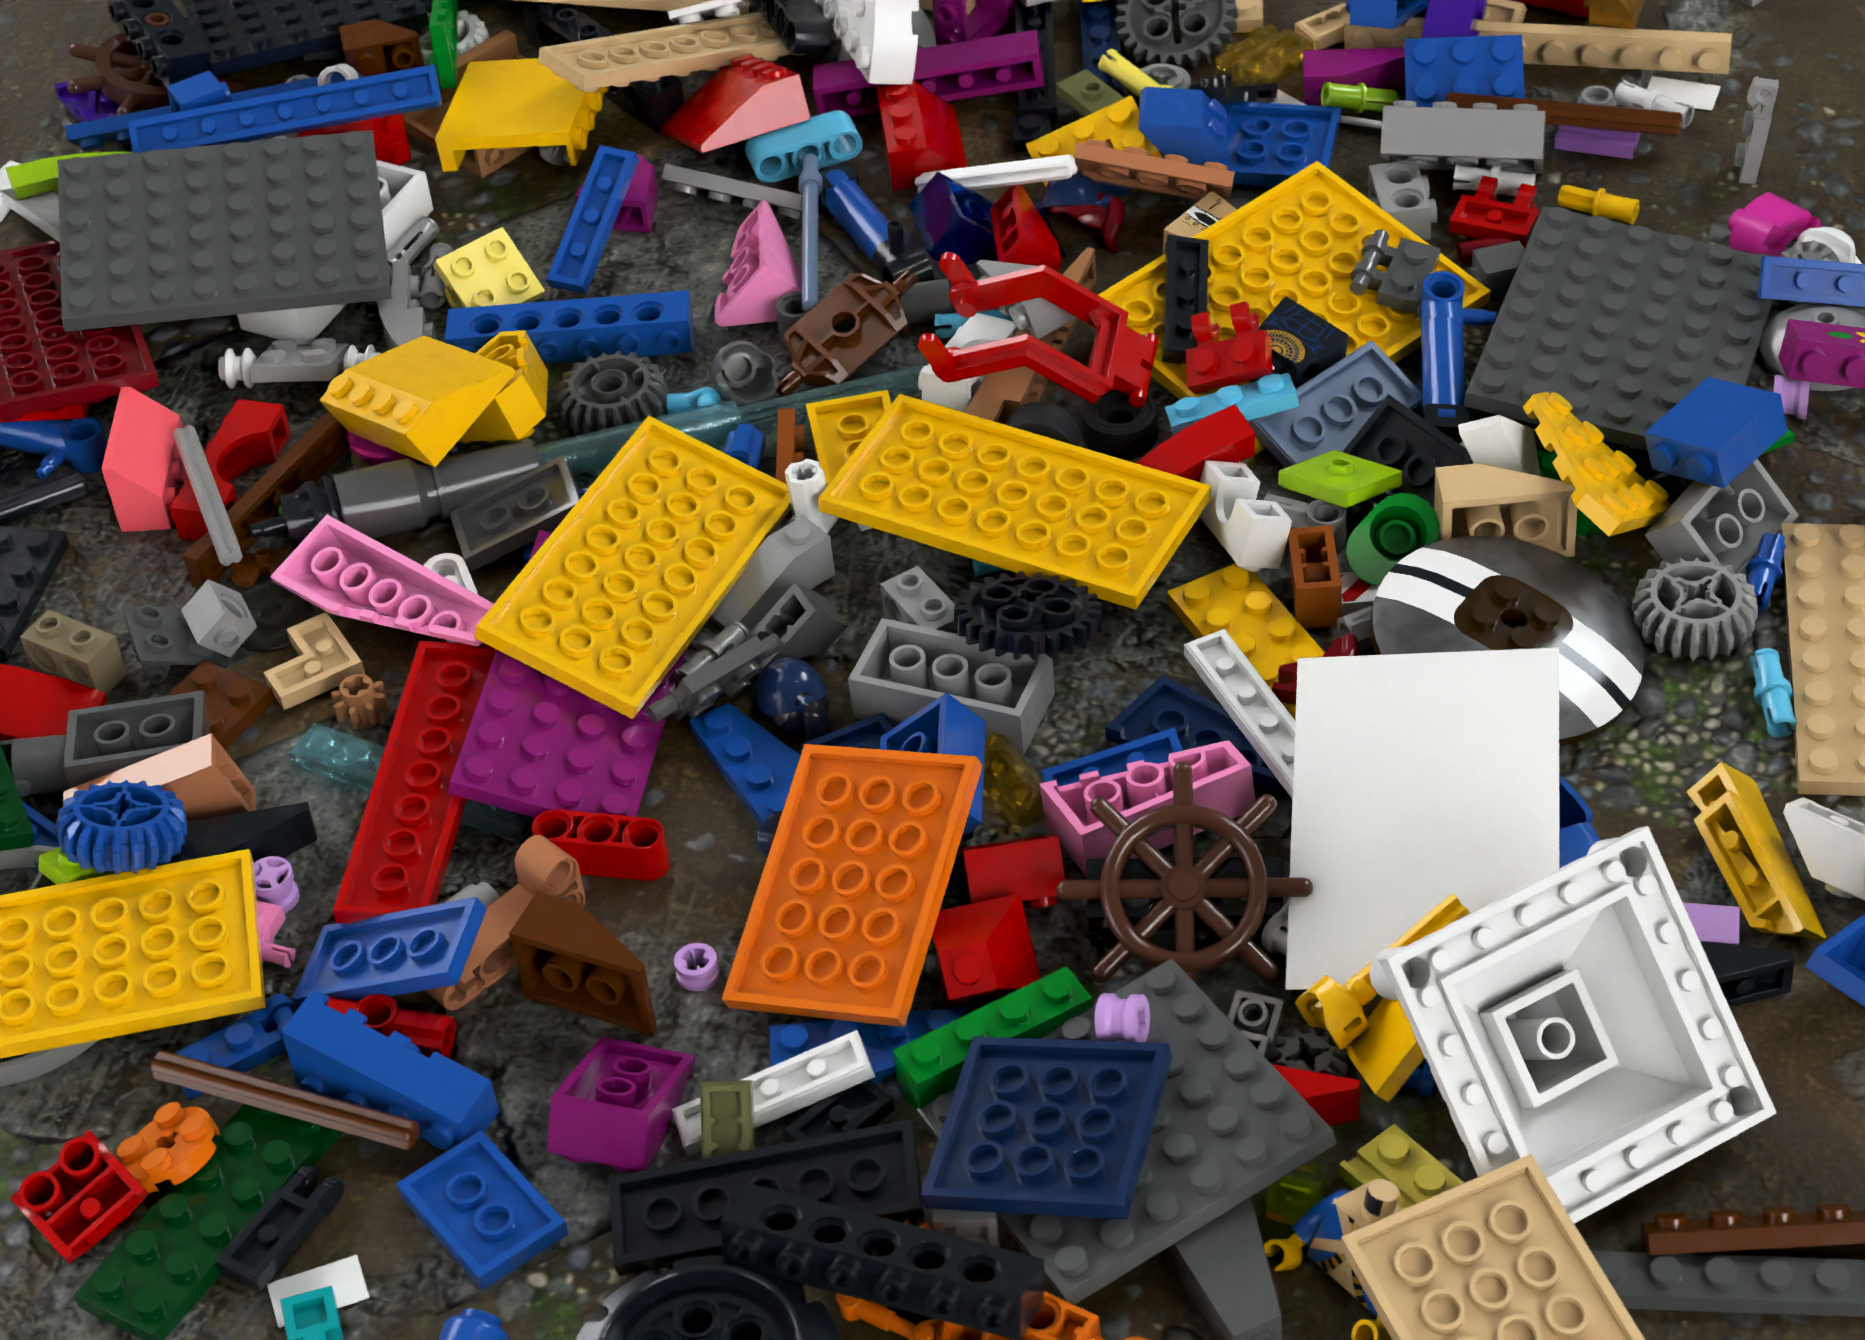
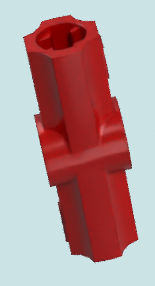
M384 994L369 995L360 1001L329 996L327 1006L344 1015L350 1008L368 1017V1022L365 1025L387 1037L394 1030L410 1038L411 1042L426 1057H430L434 1051L447 1058L451 1054L457 1028L455 1018L452 1016L398 1008L396 1001Z

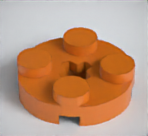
M171 1102L159 1108L153 1117V1121L136 1135L125 1139L118 1146L116 1155L121 1160L123 1166L148 1193L157 1192L159 1190L155 1185L156 1183L169 1179L175 1186L193 1176L210 1160L217 1148L212 1139L214 1134L220 1136L219 1128L209 1113L203 1108H182L180 1103Z

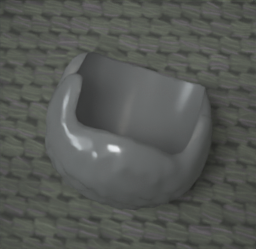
M738 340L723 346L715 355L710 368L714 389L718 391L724 402L738 408H751L769 401L774 396L779 385L773 357L761 351L756 345L746 341Z

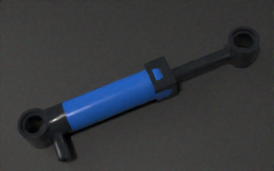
M847 161L829 168L818 169V172L822 175V192L818 195V209L826 219L834 217L882 275L883 282L887 281L891 284L907 268L915 273L919 282L935 280L931 264L926 255L921 250L914 252L905 242L902 222L899 220L889 222L860 188L859 175Z

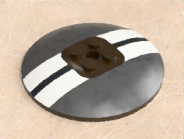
M1467 536L1446 539L1426 545L1410 553L1392 567L1378 588L1371 610L1370 632L1376 655L1559 648V746L1588 739L1614 724L1632 703L1641 682L1644 669L1643 644L1634 619L1623 602L1601 579L1577 562L1557 552L1529 542L1494 536ZM1503 621L1515 622L1520 627L1510 628Z

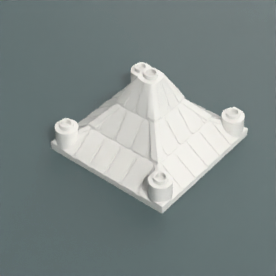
M1648 826L1637 828L1621 837L1598 841L1590 847L1586 856L1408 946L1393 947L1381 951L1375 956L1371 964L1370 979L1376 992L1385 999L1399 1001L1406 1017L1409 1019L1412 1031L1425 1059H1427L1434 1080L1443 1100L1449 1108V1113L1462 1142H1464L1468 1150V1155L1478 1177L1532 1154L1574 1224L1777 1113Z

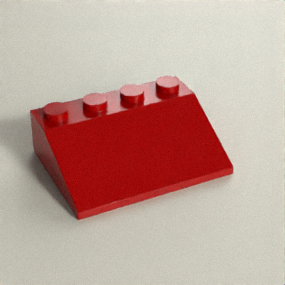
M753 54L734 57L731 59L732 65L720 68L661 125L662 133L704 153L809 120L811 118L800 75L786 69L785 66H778L774 62L765 61L763 58L753 57Z

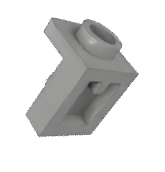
M924 1206V1224L927 1222L933 1231L1000 1248L997 1212L926 1209Z

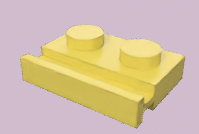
M1395 1124L1357 1150L1356 1157L1349 1162L1343 1160L1339 1163V1177L1353 1189L1366 1183L1369 1184L1375 1179H1385L1394 1183L1400 1192L1397 1205L1403 1210L1464 1183Z

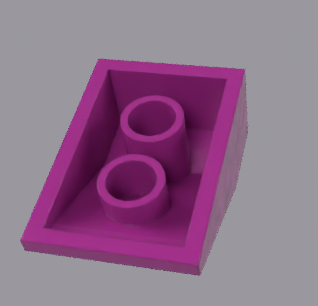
M601 1037L551 1096L547 1152L564 1155L566 1159L573 1162L593 1161L612 1165L614 1169L621 1172L646 1170L661 1150L674 1118L672 1109L678 1107L695 1066L696 1055Z

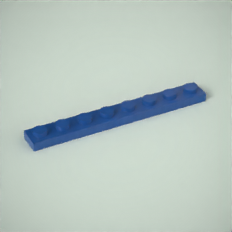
M433 64L127 121L132 150L135 153L157 149L167 150L189 148L192 146L230 144L233 142H250L443 106L436 69Z
M356 71L358 73L359 78L364 77L358 71ZM341 73L333 74L331 77V83L346 81ZM318 77L232 93L231 95L234 102L318 86ZM170 106L67 125L65 126L67 141L81 147V150L84 151L101 149L104 147L103 143L115 140L119 144H129L131 139L127 121L169 114L171 109Z

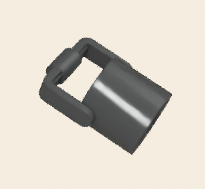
M66 734L0 741L5 757H11L13 778L20 797L60 794L70 789L63 768Z

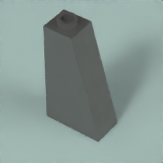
M1251 1197L1161 1251V1254L1216 1340H1282L1281 1312Z

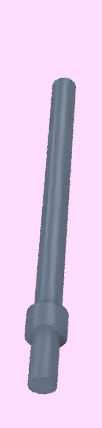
M814 154L804 156L803 172L799 176V192L803 195L802 310L806 313L818 304V195L822 192V175L818 172V157Z

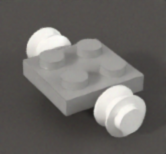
M333 338L316 339L311 344L300 345L296 344V340L282 339L272 342V345L258 359L250 348H245L242 356H236L234 350L228 348L225 356L219 358L218 372L221 381H226L230 389L235 387L238 380H243L247 388H252L254 383L331 381L338 372L342 374L346 369L381 353H376L373 345H368L365 353H359L355 345L349 347V343L336 344V340Z

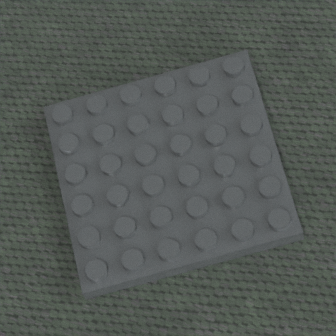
M1172 958L1114 992L1119 999H1127L1131 994H1144L1147 997L1150 1008V1027L1145 1043H1169L1172 1054L1171 1065L1128 1218L1114 1219L997 1212L998 1220L1023 1252L1027 1255L1044 1259L1045 1280L1060 1299L1073 1305L1337 1144L1334 1132L1330 1126ZM1097 1003L1077 1017L1070 1018L1062 1026L1040 1039L1098 1041L1094 1025ZM1123 1039L1117 1040V1042H1127ZM955 1089L940 1095L935 1101L925 1107L916 1109L921 1123L937 1143Z

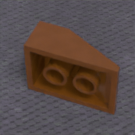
M536 892L509 932L524 997L653 1036L657 1031V1024L644 964L580 904L564 897H554Z

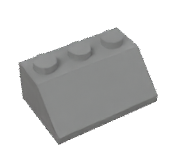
M1757 458L1725 488L1693 481L1647 531L1645 536L1663 561L1674 564L1678 556L1685 561H1693L1698 556L1702 562H1710L1716 558L1718 566L1723 567L1732 564L1735 574L1742 573L1747 576L1746 566L1751 559H1754L1761 537L1767 532L1774 535L1777 533L1781 534L1782 523H1793L1799 514Z

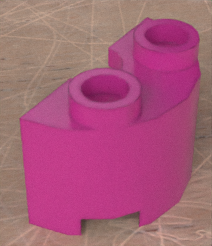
M1767 192L1754 199L1744 210L1737 209L1733 212L1728 221V229L1731 231L1729 247L1753 254L1781 257V252L1786 250L1787 245L1792 240L1797 241L1800 234L1809 228L1821 227V223L1807 209L1771 192Z

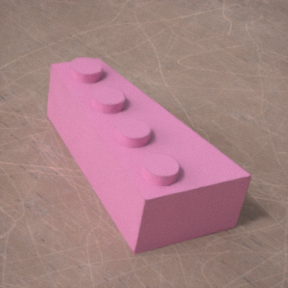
M1227 740L1169 754L1168 762L1160 764L1140 760L1127 763V771L1100 777L1098 770L1079 774L1080 782L1058 787L1056 780L1040 783L1046 827L1052 834L1059 836L1060 845L1087 877V859H1105L1116 839V836L1091 812L1090 803L1094 798H1105L1131 823L1151 810L1173 805V768L1178 762L1184 761L1192 767L1193 805L1214 809L1234 819L1243 815L1256 802L1252 766L1236 747ZM1193 827V835L1204 831L1203 829ZM1173 828L1163 830L1152 835L1148 840L1159 850L1174 843ZM1133 853L1130 858L1138 857Z

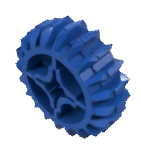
M126 779L123 783H113L108 780L106 785H89L88 791L77 790L74 792L73 797L64 800L63 807L59 809V818L56 820L58 843L61 846V852L67 854L68 861L79 863L82 869L94 867L98 873L108 870L115 871L118 875L121 871H132L136 874L138 869L142 868L153 870L156 868L157 863H168L171 861V856L181 853V845L185 844V835H187L186 812L183 810V801L176 799L175 792L164 791L161 785L148 786L146 781L129 783Z

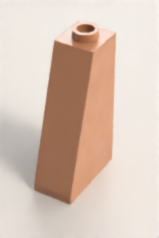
M212 733L63 791L64 802L65 799L73 797L74 792L77 790L88 791L91 784L98 786L106 785L108 780L113 783H123L127 779L129 783L146 781L148 786L161 785L164 791L175 792L176 799L183 801V810L186 812L187 821L256 810V789Z

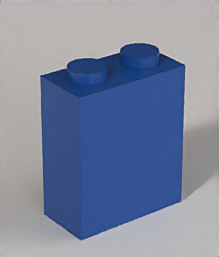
M1707 377L1646 430L1644 435L1653 470L1725 488L1788 430L1781 394Z

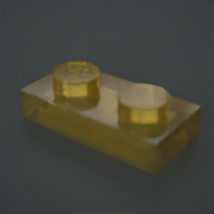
M993 732L985 743L983 788L1015 825L1027 828L1043 807L1039 784L1045 781L1006 736Z

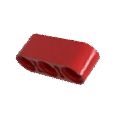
M553 809L542 812L532 822L533 836L542 835L576 859L581 875L651 881L662 877L670 868L665 831L662 824L655 819Z

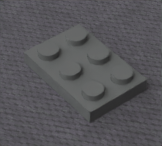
M562 455L449 511L463 558L471 572L484 565L496 562L500 557L522 546L533 544L536 541L539 530L549 533L553 532L580 500L581 495L570 466Z

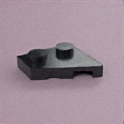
M1227 73L1209 74V77H1201V82L1189 86L1191 90H1202L1211 100L1216 99L1222 104L1256 101L1257 98L1274 99L1278 96V82L1232 81V74Z

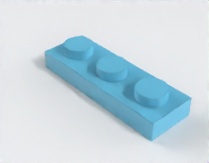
M1289 373L1281 375H1265L1256 382L1241 386H1225L1216 393L1198 398L1185 397L1173 405L1165 406V410L1174 436L1199 420L1236 404L1247 421L1300 407L1291 377Z

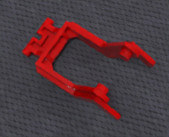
M947 252L941 255L939 266L953 285L950 289L949 300L956 309V312L963 317H973L979 311L1042 297L1096 328L1088 367L1030 334L962 349L958 347L946 349L936 335L930 333L922 334L918 341V348L930 363L935 375L943 382L950 383L1026 366L1092 404H1095L1109 390H1119L1129 396V403L1132 406L1143 407L1145 405L1151 379L1150 371L1153 369L1159 338L1152 333L1141 335L1127 327L1126 323L1129 314L1127 311L1046 265L976 281L957 254Z

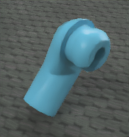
M704 386L687 393H668L667 410L668 414L700 413L704 416H712L719 410L722 399L718 391L710 386Z

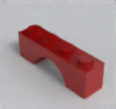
M238 399L230 413L223 418L221 427L213 440L206 445L204 453L226 511L238 501L234 486L230 483L248 469L259 465L276 463L290 440L291 432L283 405ZM188 478L179 494L171 501L170 517L175 523L179 539L198 541L208 529Z

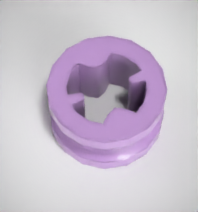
M691 943L682 947L674 957L677 981L684 989L695 992L703 991L712 987L718 981L720 976L716 952L711 946L704 943ZM696 964H704L705 967L701 968L699 965L696 966ZM693 966L697 970H689L688 968Z

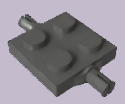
M775 633L761 641L756 635L681 680L675 690L668 692V696L651 706H647L646 712L653 723L657 724L670 715L677 724L687 717L693 719L711 711L715 707L713 702L724 695H727L729 699L737 697L751 686L749 680L759 672L760 667L758 665L762 663V660L783 649L781 640Z

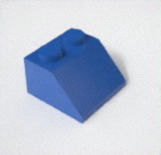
M1145 87L1141 90L1139 130L1164 156L1167 154L1179 155L1187 158L1188 163L1204 166L1205 162H1217L1226 155L1228 115L1218 100H1211L1202 90Z

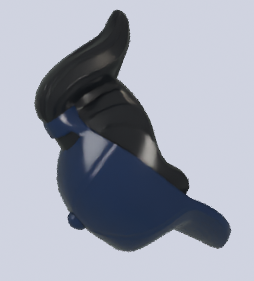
M792 657L776 659L764 668L757 682L755 702L765 716H768L782 730L806 733L807 742L832 732L828 718L830 701L827 693L829 690L814 668L808 663Z

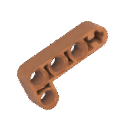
M534 835L528 838L518 849L515 856V869L519 884L486 908L485 916L458 985L423 990L444 1008L450 1011L458 1010L517 966L509 932L536 892L554 897H564L580 904L584 908L585 892L576 859L546 837Z

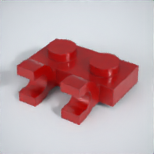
M1482 176L1474 196L1462 194L1449 220V231L1476 238H1510L1514 242L1520 241L1522 246L1526 248L1540 214V210L1536 209L1537 205L1532 204L1537 193V186L1521 183L1513 204L1499 202L1498 197L1494 196L1498 186V179Z
M1246 301L1230 305L1231 320L1236 331V337L1219 341L1220 326L1217 323L1210 324V315L1207 312L1191 315L1192 331L1197 347L1186 350L1187 387L1193 394L1273 374L1271 337L1265 330L1258 331L1259 316L1256 312L1249 313V304Z

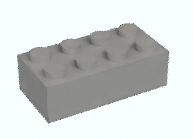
M1408 100L1393 101L1392 106H1383L1380 151L1382 162L1384 164L1416 160L1419 170L1455 171L1456 164L1492 169L1494 165L1501 166L1500 170L1543 174L1546 128L1545 111H1537L1538 106L1532 104H1517L1513 106V110H1500L1493 103L1473 104V109L1457 108L1456 103L1445 101L1434 102L1433 107H1417L1416 102Z
M884 618L880 620L848 678L853 718L864 720L883 713L893 727H896L945 693H948L986 722L985 747L1023 756L1055 694L1053 660L1046 654H1039L1038 660H1033L1029 654H1023L1018 660H1014L1013 653H1005L1000 657H996L995 649L992 648L981 652L979 651V643L968 645L966 644V637H959L958 634Z

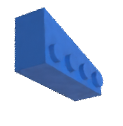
M315 989L312 990L281 1030L298 1088L415 1120L418 1122L419 1130L421 1131L419 1138L428 1141L438 1149H451L480 1130L485 1133L499 1113L490 1079L435 1051L430 1058L424 1056L420 1049L411 1042L410 1038L395 1030L387 1037L365 1025L368 1022L367 1016L352 1008L345 1015L327 1006L329 996Z

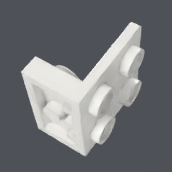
M713 0L668 12V15L675 25L704 21L703 18L715 15L718 18L740 15L739 10L747 8L745 0Z

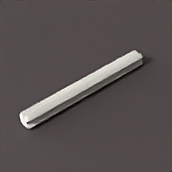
M1061 155L925 172L916 177L915 185L920 195L928 196L1070 179L1072 175L1077 173L1078 167L1075 165V158L1073 156Z

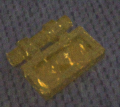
M1269 24L1264 28L1257 27L1250 31L1242 42H1233L1225 47L1223 54L1216 57L1215 64L1222 71L1230 66L1234 67V74L1246 81L1273 82L1303 63L1304 50H1314V42L1288 29L1278 33L1277 28L1273 24Z

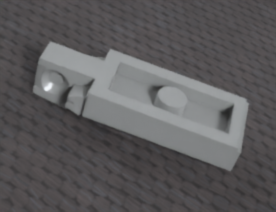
M1755 76L1748 90L1747 102L1752 106L1753 111H1745L1741 134H1746L1747 137L1745 143H1737L1733 166L1740 167L1739 183H1756L1778 93L1779 80L1777 79L1772 80Z

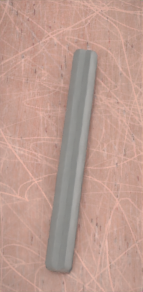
M186 425L184 428L177 427L173 433L175 443L218 559L224 566H229L232 562L239 563L243 555L197 432L191 425Z

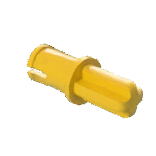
M1562 185L1557 198L1559 206L1591 213L1593 217L1602 216L1628 225H1634L1640 208V200L1606 193L1605 188H1600L1596 192L1571 185Z

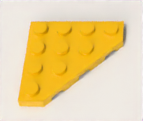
M1549 392L1533 394L1525 403L1523 409L1526 415L1533 420L1537 417L1540 422L1535 432L1543 447L1550 452L1555 450L1558 455L1552 463L1562 482L1567 485L1573 483L1576 489L1570 496L1575 506L1607 536L1610 537L1653 525L1672 505L1667 501L1669 495L1666 490L1652 480L1645 481L1634 471L1637 468L1634 461L1619 450L1615 452L1602 441L1605 438L1603 433L1593 424L1587 421L1582 423L1570 412L1573 408L1564 397L1555 392L1551 394Z

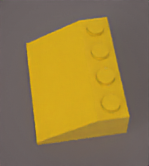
M423 335L346 369L330 382L327 392L319 401L348 432L436 467L515 375L516 371L509 365Z

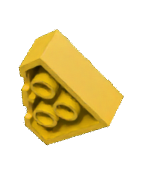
M525 330L499 332L475 354L509 365L516 373L458 440V442L463 444L473 441L493 443L504 440H512V442L525 440L534 433L533 427L546 416L548 370Z

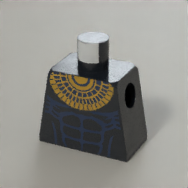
M1287 296L1280 301L1259 326L1258 331L1265 330L1271 337L1273 374L1289 373L1295 389L1346 357L1349 335ZM1260 378L1253 379V380H1249V382H1250V383L1256 382V381H1258Z

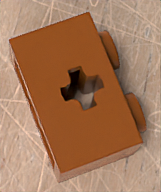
M1332 525L1291 528L1287 539L1288 572L1296 622H1299L1303 628L1337 626V618L1342 617V585Z

